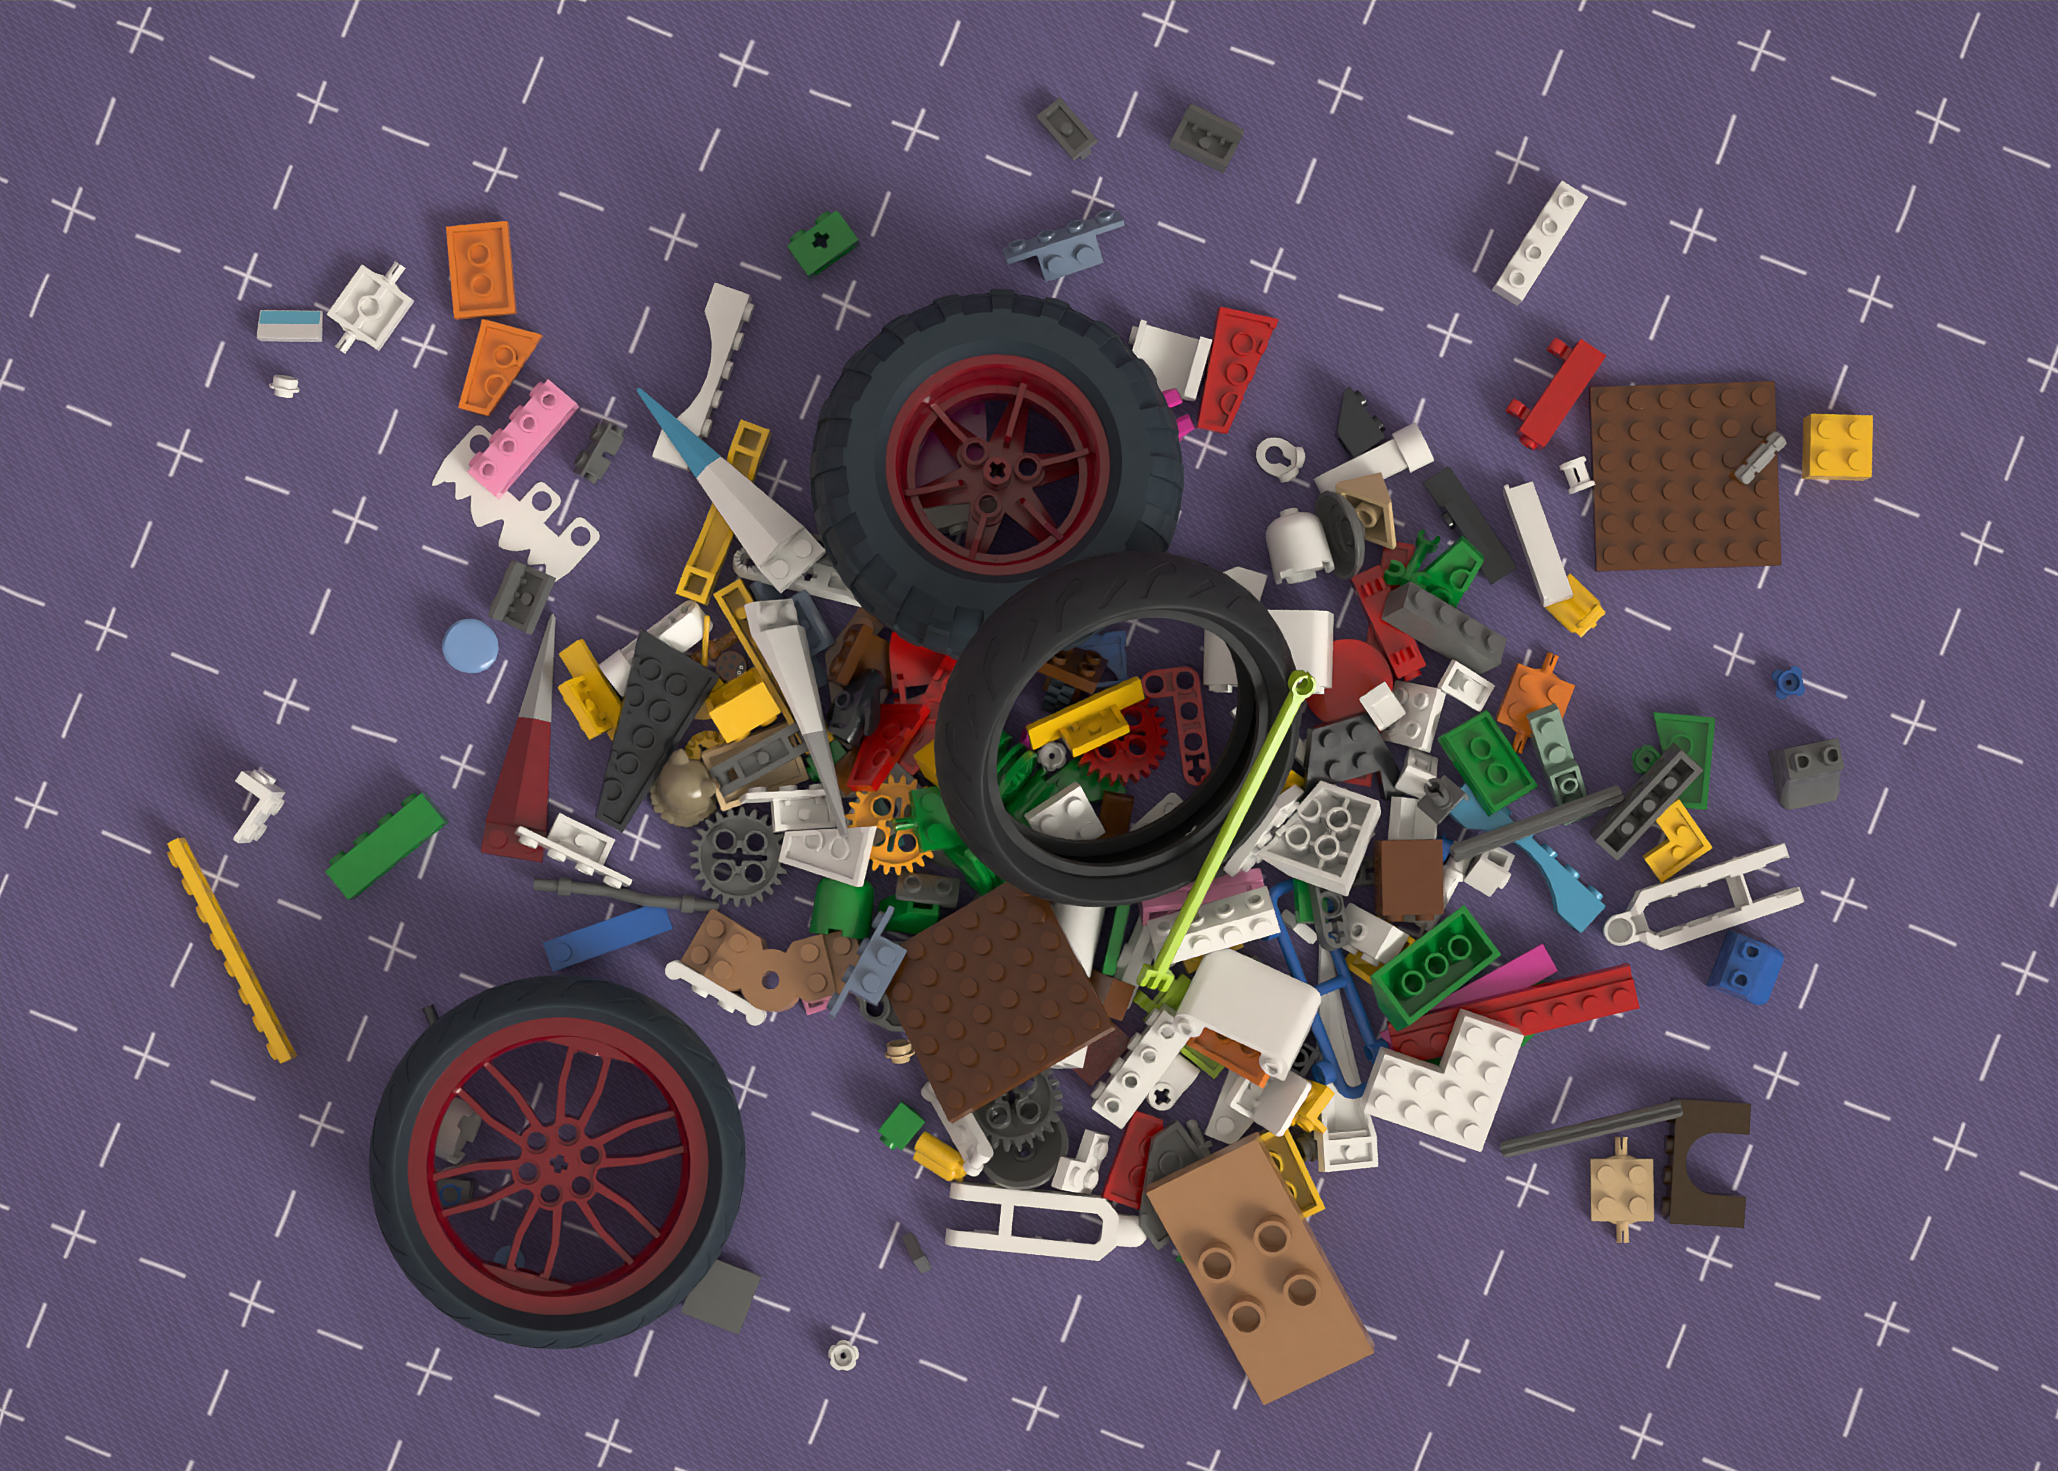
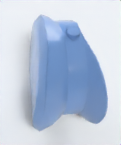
M463 619L455 622L446 631L442 641V650L447 662L453 668L465 673H479L488 669L496 660L499 651L498 639L494 631L484 622L477 619Z

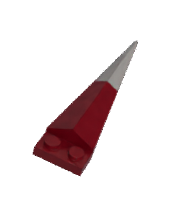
M554 614L549 618L485 820L486 824L480 851L483 854L543 863L545 848L537 845L536 849L530 848L520 843V836L514 833L519 826H522L544 838L548 836L551 713L556 624Z

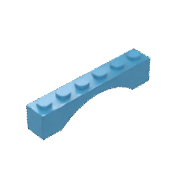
M1465 781L1459 788L1470 799L1467 802L1462 799L1448 814L1462 828L1479 829L1487 832L1514 822L1509 817L1512 812L1507 807L1488 817ZM1534 835L1513 842L1526 852L1544 876L1552 897L1554 912L1575 932L1582 933L1606 907L1600 901L1603 895L1592 885L1589 884L1586 888L1577 880L1580 874L1569 864L1563 867L1555 860L1558 854L1546 843L1540 846L1532 839Z

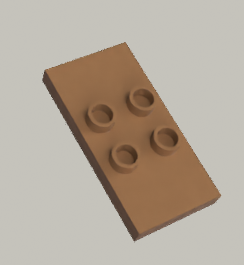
M1258 1131L1147 1186L1146 1194L1263 1405L1374 1353L1375 1344Z

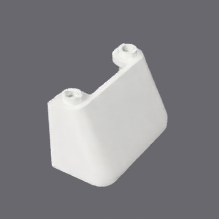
M1224 948L1204 954L1170 1029L1185 1037H1197L1202 1033L1204 1027H1207L1261 1052L1259 1064L1264 1072L1285 1081L1311 1028L1321 1003V996L1314 987L1232 949Z

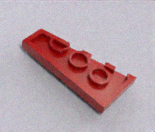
M945 655L926 692L918 703L925 704L931 711L896 762L912 777L921 770L913 755L935 737V724L938 718L940 701L944 691H946L949 676L957 660L951 659L948 655Z

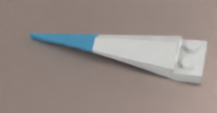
M637 388L638 394L757 568L780 593L826 554L825 549L802 524L641 388Z

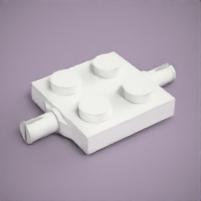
M395 261L384 276L372 272L364 265L360 266L327 313L345 331L342 338L335 345L336 348L346 354L355 339L368 343L380 351L414 302L413 299L401 292L395 284L406 268Z

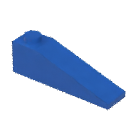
M644 906L543 942V946L552 971L555 972L672 930L673 926L666 908Z

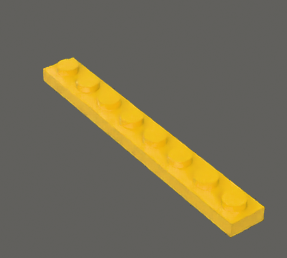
M177 838L167 843L170 849L167 854L172 865L175 868L179 867L184 876L181 880L184 889L190 896L194 895L198 903L196 911L203 923L207 922L213 932L210 934L213 945L217 950H222L227 959L224 961V966L228 974L232 978L236 977L241 987L238 989V993L245 1005L250 1004L255 1014L252 1016V1020L260 1033L264 1031L269 1041L266 1044L269 1054L274 1060L278 1059L280 1064L297 1057L186 839Z

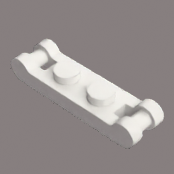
M674 960L667 964L665 974L669 979H684L692 984L690 989L705 998L710 994L719 999L717 1005L731 1013L737 1009L744 1013L747 1022L753 1026L760 1025L765 1021L767 1012L752 1006L738 992L734 993L725 990L680 960Z
M927 1082L921 1089L923 1098L932 1103L953 1143L965 1161L963 1164L964 1171L971 1176L979 1175L984 1168L983 1163H987L993 1156L994 1152L972 1113L953 1124L949 1122L930 1082Z

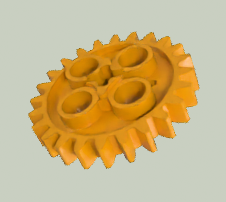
M889 774L888 783H882L877 792L868 791L866 794L857 791L856 795L860 799L859 803L849 802V805L855 809L854 814H845L847 819L853 821V824L848 825L847 828L877 826L876 828L883 830L886 835L882 845H872L869 860L873 861V871L881 864L884 865L883 870L886 875L890 867H895L897 875H900L901 866H906L911 873L913 872V862L916 861L920 866H924L921 858L923 855L930 858L934 857L931 851L919 852L917 837L912 829L897 831L893 851H887L891 830L890 827L886 826V821L893 819L895 803L898 797L902 798L899 818L905 817L904 809L910 804L908 792L916 789L917 779H914L910 785H907L905 775H902L899 783H895L892 774ZM886 798L890 801L891 810L888 814L880 816L874 812L873 804L876 799ZM904 834H911L916 839L915 848L909 852L901 850L898 846V840Z

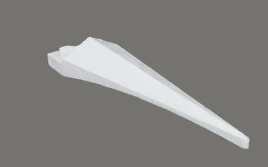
M1320 944L1318 984L1336 977V970L1331 955ZM1337 989L1321 996L1318 1012L1344 1079L1349 1086L1355 1087L1360 1085L1361 1081L1347 1029L1340 991ZM1316 1041V1050L1320 1052L1316 1058L1317 1063L1324 1059ZM1333 1083L1327 1085L1335 1095L1317 1117L1327 1130L1324 1134L1314 1131V1140H1317L1319 1171L1332 1172L1378 1167L1377 1135L1370 1114L1364 1113L1360 1106L1361 1098H1345L1337 1092Z

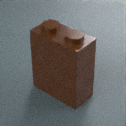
M1442 839L1374 840L1375 915L1385 916V921L1394 922L1404 921V915H1415V921H1433L1434 915L1444 914Z

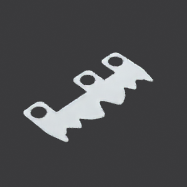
M482 426L473 427L444 459L433 480L432 486H437L444 481L455 482V498L457 500L471 495V514L477 527L496 520H504L499 547L511 551L530 549L527 564H545L546 574L555 577L556 582L568 574L598 542L600 538L599 532L581 517L576 518L559 537L551 531L544 522L558 508L561 499L559 495L543 482L535 484L521 501H518L509 491H506L500 499L496 498L467 473L471 468L468 464L476 455L470 449L472 437L484 435L489 440L492 436ZM539 491L547 492L552 499L551 506L545 511L535 509L532 504L534 494ZM582 526L589 530L591 538L588 544L577 546L572 542L571 533L576 527Z

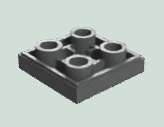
M717 1258L706 1276L687 1296L681 1313L739 1335L762 1275Z

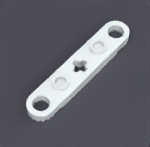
M744 547L736 551L733 558V570L738 576L772 585L756 565L755 567L752 566V568L743 567L741 561L743 559H751ZM814 563L787 588L798 592L806 590L810 595L861 607L833 567ZM806 574L812 575L810 581L804 580Z

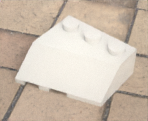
M1320 781L1296 808L1297 811L1276 831L1273 839L1267 846H1263L1257 855L1290 877L1348 896L1380 818V803L1378 800Z

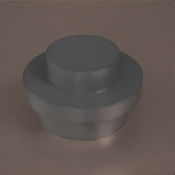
M1306 1131L1300 1133L1299 1138H1296L1294 1142L1303 1161L1310 1160L1314 1162L1318 1160L1317 1140H1314V1135H1310Z

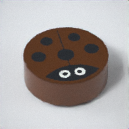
M727 651L717 659L716 671L720 678L729 682L747 671V662L738 652Z

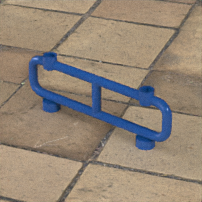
M1292 877L1277 883L1269 889L1280 932L1262 937L1261 939L1267 942L1277 938L1291 977L1308 984L1277 905L1278 898L1281 895L1294 890ZM1327 898L1329 913L1333 911L1334 904ZM1332 932L1328 933L1329 938L1337 940L1335 936L1331 935ZM1341 948L1329 951L1338 976L1312 987L1320 993V996L1343 987L1365 1043L1364 1053L1374 1066L1380 1046L1389 1049L1388 1043L1382 1038L1376 1040ZM1317 1010L1311 1028L1324 1060L1312 1065L1313 1078L1317 1083L1326 1086L1333 1083L1337 1092L1345 1098H1361L1368 1081L1355 1087H1351L1346 1083Z

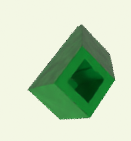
M895 894L881 900L879 903L878 913L880 910L885 913L889 905L895 908L884 931L918 934L940 921L941 905L897 900Z

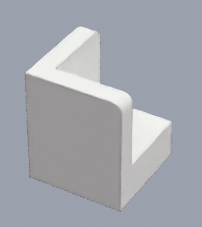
M1383 682L1359 698L1380 731L1406 714L1386 682Z

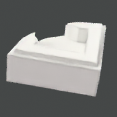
M1285 909L1281 914L1284 924L1294 930L1309 944H1314L1317 940L1316 933L1306 924H1297L1295 915Z

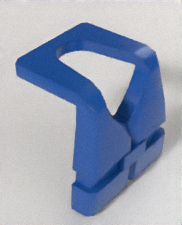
M1124 631L1106 632L1102 636L1095 634L1078 646V648L1083 650L1096 651L1102 658L1109 660L1107 667L1118 677V680L1099 682L1096 688L1115 686L1122 681L1128 680L1126 672L1127 652L1124 651L1126 633Z

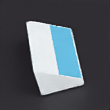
M260 310L257 339L260 341L322 342L323 311Z

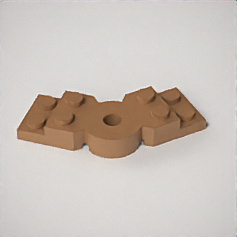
M712 909L707 914L682 957L681 962L729 992L736 993L742 991L745 999L757 1009L768 1012H783L792 1008L799 998L808 1003H816L831 999L834 992L840 994L846 984L841 979L850 964L855 967L861 957L856 954L861 943L860 939L842 937V930L828 935L820 934L794 941L787 952L768 949L765 938L723 913ZM776 972L779 976V984L774 989H770L767 985L768 976Z

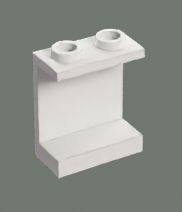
M1141 320L1139 327H1132L1128 344L1134 345L1132 351L1138 358L1144 359L1152 369L1161 392L1177 388L1183 400L1194 403L1212 340L1201 336L1198 340L1146 325L1147 321Z

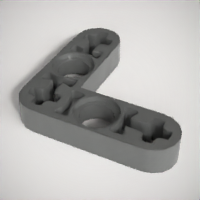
M1374 856L1363 857L1351 888L1375 886V873L1366 875V870L1374 867ZM1308 883L1316 935L1320 946L1327 951H1334L1345 946L1349 939V931L1342 895ZM1323 898H1328L1333 902L1334 911L1332 914L1323 910L1321 905ZM1333 918H1335L1336 922L1334 923H1325V921L1331 920ZM1328 933L1337 934L1338 939L1329 938Z

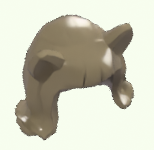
M682 748L673 752L671 758L668 759L649 790L652 800L651 804L654 806L655 813H661L660 818L669 824H675L677 827L692 828L693 826H698L700 821L709 819L710 815L714 814L717 809L715 805L717 799L713 796L716 791V785L710 780L708 768L698 759H688L687 754Z

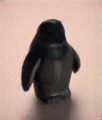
M873 668L864 670L836 696L827 713V719L831 721V725L827 730L829 734L849 745L859 748L862 737L864 735L870 736L877 729L881 719L880 693L882 689H886L885 678L881 671Z

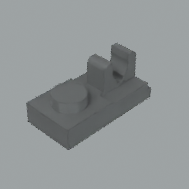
M1061 97L1036 116L1039 123L1073 161L1078 157L1084 160L1092 153L1090 148L1098 142Z

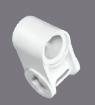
M1178 1053L1146 1096L1147 1102L1157 1110L1164 1111L1170 1109L1181 1094L1192 1084L1198 1076L1200 1069ZM1166 1088L1165 1095L1168 1097L1167 1101L1163 1102L1160 1100L1156 1104L1157 1097L1154 1095V1092L1157 1089L1163 1091Z

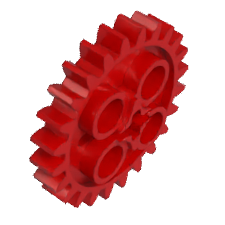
M1149 697L1142 702L1139 701L1120 710L1123 717L1130 715L1138 721L1136 726L1129 725V733L1120 736L1124 737L1122 741L1116 738L1081 754L1082 758L1078 763V767L1087 764L1089 766L1087 776L1097 772L1099 773L1097 782L1100 783L1106 776L1109 777L1110 786H1113L1116 779H1120L1124 787L1128 783L1129 777L1137 784L1140 780V774L1147 779L1151 774L1149 768L1156 770L1160 764L1156 759L1163 760L1166 753L1161 749L1166 748L1169 744V741L1162 739V737L1166 736L1169 731L1166 728L1159 727L1165 721V717H1155L1159 707L1156 706L1151 709L1147 707L1150 701ZM1140 732H1143V733L1145 734V736L1143 737V736H1141V735H1136V734H1137V733H1140ZM1129 745L1139 746L1143 754H1132L1129 750ZM1105 747L1109 749L1112 757L1105 758L1101 756L1098 748Z

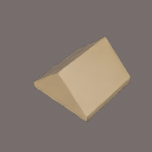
M1382 473L1338 482L1335 485L1336 493L1343 495L1354 507L1365 528L1364 539L1394 549L1396 547L1392 503Z

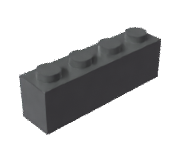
M1408 582L1388 593L1381 618L1385 622L1448 659L1459 662L1478 675L1501 664L1506 644L1505 637L1412 582Z

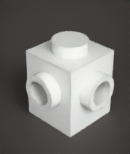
M1501 847L1479 854L1472 861L1464 882L1490 897L1497 887L1503 889L1511 876V873L1508 871L1515 855Z

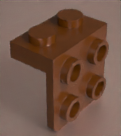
M853 624L843 637V646L839 655H836L829 667L830 674L827 680L844 689L864 670L868 668L881 671L885 678L886 689H882L880 693V704H883L892 686L889 658L890 642L872 634L874 629L865 624Z

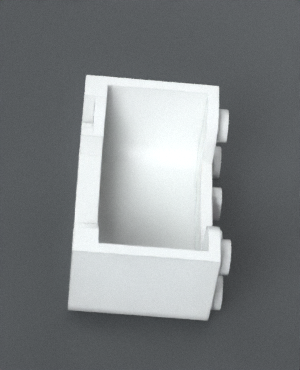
M1268 610L1283 633L1290 648L1296 670L1308 671L1315 678L1317 684L1313 694H1324V688H1332L1334 614L1329 611ZM1204 629L1203 685L1209 686V691L1232 693V687H1238V682L1230 651L1221 638Z

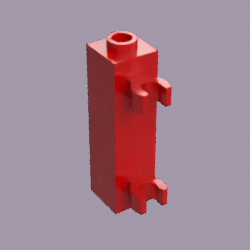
M1555 337L1546 351L1564 362L1532 409H1528L1515 398L1511 400L1505 409L1508 414L1522 421L1515 434L1520 437L1518 441L1532 451L1535 448L1542 450L1606 358L1605 354L1583 339H1580L1571 349Z
M1377 565L1350 578L1349 582L1395 680L1403 677L1404 681L1407 682L1422 675L1420 668L1425 667L1426 663L1413 637L1381 619L1386 598L1391 589L1383 579L1384 574L1380 565Z

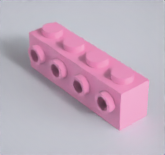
M549 379L544 384L539 382L529 394L531 399L524 407L519 405L509 417L511 422L504 430L499 428L489 439L491 445L484 453L479 451L468 464L471 468L467 473L498 499L503 496L579 408L576 402Z

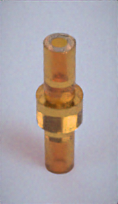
M734 630L715 641L714 639L709 640L708 659L712 661L722 654L721 651L740 641ZM702 649L689 655V657L701 663Z

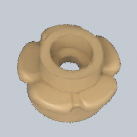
M897 1039L886 1044L887 1052H885V1057L891 1058L892 1063H906L915 1054L908 1039Z

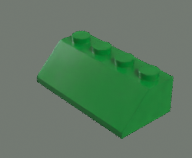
M1463 905L1370 976L1378 1006L1398 1032L1414 1023L1501 956V953L1466 906Z

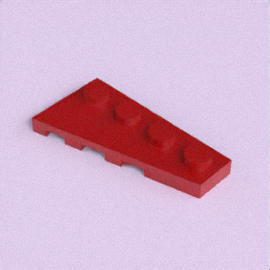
M1225 307L1217 309L1196 429L1220 434L1228 433L1244 398V393L1256 372L1255 369L1267 348L1270 336L1276 328L1279 319Z

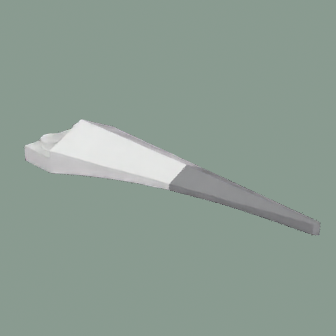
M793 599L757 601L745 604L744 607L751 636L778 682L804 737L822 782L841 838L849 837L805 627L800 626L798 623Z

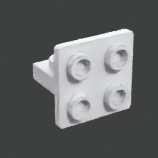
M1396 680L1392 693L1406 714L1383 729L1381 737L1384 741L1430 753L1446 693L1441 692V689Z

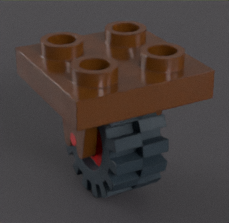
M1078 647L1067 651H1059L1038 670V672L1047 675L1042 688L1047 693L1041 710L1054 714L1070 706L1071 702L1077 703L1082 691L1093 694L1109 660L1102 658L1096 651L1083 650Z

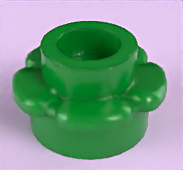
M1643 745L1642 748H1637L1632 753V766L1637 773H1646L1661 757V754L1656 751L1655 747ZM1645 757L1649 758L1648 763L1644 762Z

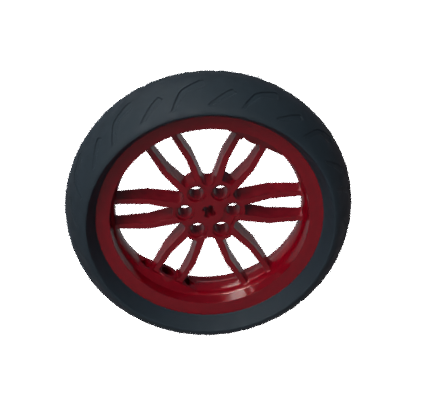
M572 975L535 976L489 988L455 1006L428 1027L408 1049L384 1089L375 1114L369 1150L370 1191L382 1235L394 1259L417 1290L442 1313L462 1326L485 1337L528 1348L555 1350L592 1346L629 1335L651 1324L688 1296L715 1263L732 1231L740 1207L746 1168L745 1135L733 1089L721 1065L696 1032L675 1013L634 989L606 980ZM549 1041L568 1046L558 1080L555 1119L552 1122H541L521 1091L492 1063L493 1059L515 1048L536 1042ZM581 1051L600 1056L603 1061L595 1087L577 1117L572 1114H565L566 1082L573 1055ZM612 1058L632 1063L638 1067L655 1084L668 1104V1107L664 1110L629 1118L593 1136L588 1135L584 1131L602 1094ZM482 1067L487 1069L514 1097L529 1121V1124L521 1132L493 1116L464 1088V1084ZM455 1096H460L488 1125L521 1147V1152L517 1156L476 1159L440 1170L435 1168V1150L439 1130ZM667 1118L675 1119L680 1142L676 1145L639 1154L605 1153V1143L633 1128ZM564 1124H571L576 1128V1134L570 1139H564L560 1137L558 1130ZM533 1132H540L546 1138L545 1143L540 1147H532L527 1141L529 1135ZM586 1146H593L598 1150V1156L592 1161H586L580 1156L581 1150ZM676 1154L681 1155V1172L677 1192L671 1209L661 1227L655 1226L627 1197L596 1177L597 1171L600 1168L638 1165ZM557 1155H563L564 1162L567 1163L566 1166L561 1165L560 1169H555L554 1162L550 1161L551 1158L556 1159ZM527 1162L533 1163L537 1168L536 1174L529 1178L523 1177L519 1173L520 1166ZM477 1170H512V1181L486 1195L449 1206H443L436 1183L439 1179ZM583 1176L590 1181L589 1187L585 1191H576L572 1187V1182L575 1178ZM546 1185H554L559 1189V1194L555 1199L547 1200L541 1195V1191ZM524 1188L529 1189L533 1196L516 1228L506 1265L484 1260L462 1240L448 1218L453 1214L488 1206ZM596 1192L625 1208L653 1235V1238L637 1254H630L602 1225L588 1202ZM575 1201L598 1235L624 1259L623 1264L601 1275L580 1281L570 1282L550 1277L559 1246L562 1205L565 1202ZM539 1207L553 1211L551 1242L544 1270L540 1269V1273L527 1268L517 1267L515 1263L523 1235Z

